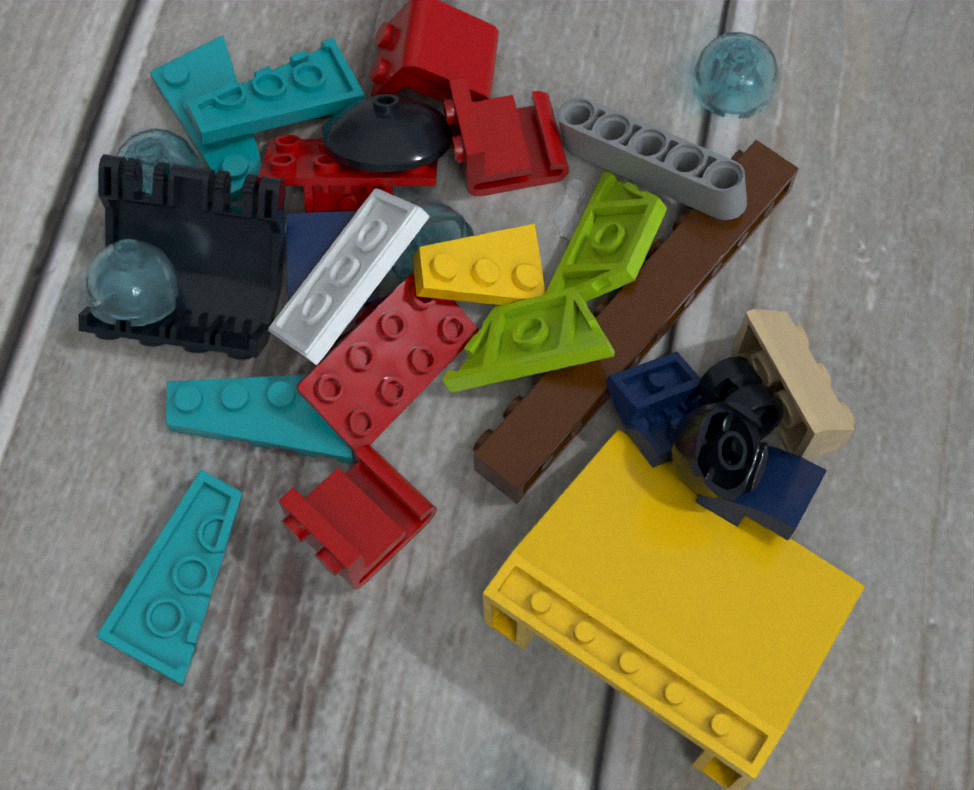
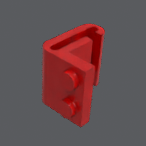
M409 0L388 23H382L376 34L375 45L379 49L369 74V80L373 82L371 96L380 94L396 95L405 86L443 102L445 99H450L449 81L467 78L472 102L491 99L499 39L498 29L494 25L440 0Z
M467 78L449 81L450 99L443 100L444 116L447 126L453 127L455 135L451 137L455 162L462 165L467 190L470 195L487 196L556 183L568 175L567 159L551 100L547 93L532 91L531 99L533 106L516 108L513 95L472 102Z
M366 444L354 452L355 458L358 461L346 473L338 467L305 498L293 487L278 500L285 515V518L281 520L284 527L299 542L305 540L317 552L315 556L318 561L333 576L339 573L355 590L361 588L428 525L437 512V508L370 444Z

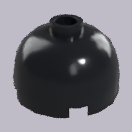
M734 401L699 406L680 420L673 432L670 446L671 462L678 479L693 493L715 500L739 499L738 497L741 494L751 493L756 489L765 473L768 458L767 442H760L759 433L756 428L763 427L757 415L748 406Z

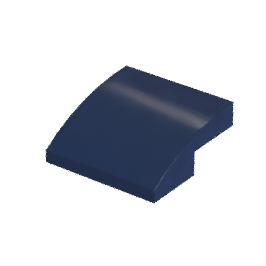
M357 211L287 213L288 301ZM378 286L363 306H368L372 301L378 299Z
M678 352L609 375L606 381L613 403L625 428L653 468L671 461L670 446L672 435L680 420L696 407L706 405L698 394V384L701 378Z
M768 446L765 473L758 487L751 493H743L738 497L739 499L732 501L715 500L699 495L695 502L738 527L743 517L747 516L782 538L789 540L827 470L795 454Z

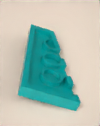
M222 35L150 71V75L207 168L214 169L215 174L219 170L229 171L231 177V204L242 198V186L248 174L259 177L262 161L254 135L250 133L202 145L187 114L188 101L233 81L237 82L226 42Z
M334 37L321 42V48L308 54L305 50L291 55L289 63L272 70L270 66H266L255 71L254 78L240 84L233 81L188 101L187 114L201 144L204 145L335 114L345 106L365 98V94Z
M306 375L167 381L166 425L169 431L228 441L229 439L249 442L251 446L270 449L271 446L293 450L298 455L309 457L320 455L336 458L338 462L354 465L353 451L296 391V385Z
M203 470L199 471L97 633V639L184 687L243 498L241 491Z

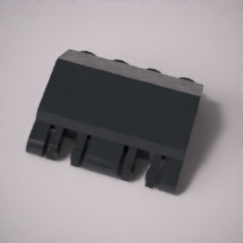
M103 154L98 168V196L105 207V268L96 299L78 314L79 331L94 333L97 338L103 340L128 338L139 340L140 344L151 347L168 344L181 346L190 353L215 351L227 353L228 357L237 360L257 358L269 342L271 333L268 329L274 321L282 289L286 222L284 214V179L263 176L261 181H259L257 175L248 174L242 186V206L230 205L231 177L229 171L219 170L215 174L214 169L173 164L170 168L169 163L157 162L153 171L152 193L143 192V164L140 159L128 158L127 160L123 156Z

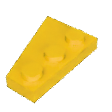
M535 223L420 246L412 255L416 295L419 297L505 305L545 294Z

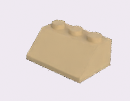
M751 309L745 312L731 352L734 357L741 356L748 359L763 380V385L769 388L782 406L783 417L775 431L786 451L812 461L844 447L855 431L853 415L849 407L844 402H839L831 388V378L822 363H817L808 349L809 341L803 328L793 323L788 312Z

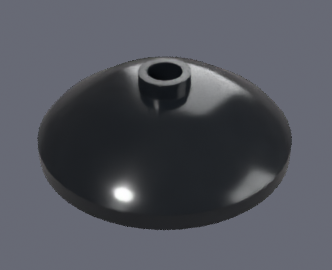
M395 94L374 95L345 106L327 121L322 131L323 147L331 158L345 166L371 172H397L425 166L442 157L452 144V126H447L445 116L440 111L427 103Z

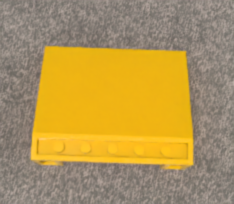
M618 429L512 551L483 592L484 623L523 650H525L536 634L701 747L702 750L691 765L726 790H743L756 779L785 732L864 590L865 585L791 538L786 540L747 516H744L738 527L697 504L695 501L699 495L693 493L678 479L670 461L653 468L632 438Z

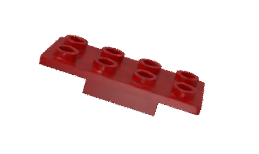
M282 135L276 139L269 140L259 173V181L265 176L284 179L285 186H303L305 213L358 211L376 188L394 195L393 186H435L438 159L425 166L405 171H364L345 166L331 158L323 147L322 137L319 139H301L296 135Z
M413 270L389 295L372 301L344 329L319 364L296 385V391L354 453L366 444L371 445L464 349L473 335L479 332V329L454 300L417 296Z

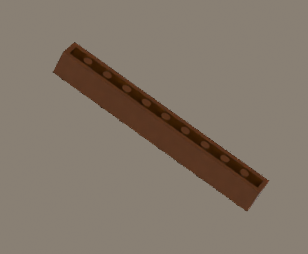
M755 140L745 152L738 150L731 159L741 164L745 170L747 208L745 212L732 220H721L696 209L690 210L686 208L676 219L672 227L674 231L666 240L659 238L651 246L645 257L647 261L640 268L635 281L619 287V293L611 301L604 299L592 313L614 349V357L538 373L532 384L534 387L524 398L520 395L517 396L508 405L503 414L505 420L495 431L487 429L476 441L473 447L475 452L473 454L474 471L518 504L609 400L611 395L606 384L608 376L635 367L644 360L788 195L799 170L798 167L758 140Z

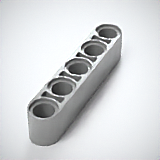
M573 98L566 101L558 110V120L564 145L571 154L714 218L732 220L745 212L747 208L745 170L738 162L589 99Z

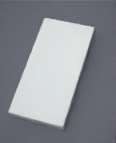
M374 189L269 326L268 331L305 358L318 365L430 216L415 204L380 189Z

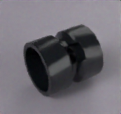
M736 356L719 361L708 369L698 384V394L706 405L734 401L748 406L757 415L763 426L756 427L760 440L769 435L779 425L783 417L782 406L769 388L763 385V380L747 358Z

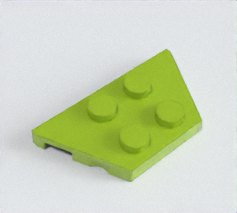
M609 171L603 172L545 294L576 287L584 301L587 302L635 281L667 210L661 199L648 191H640L636 185L628 181L625 184L618 181L613 173Z
M574 287L494 307L484 320L480 331L473 335L464 347L468 355L466 361L458 371L448 369L443 377V382L452 393L614 357L615 351L578 289Z

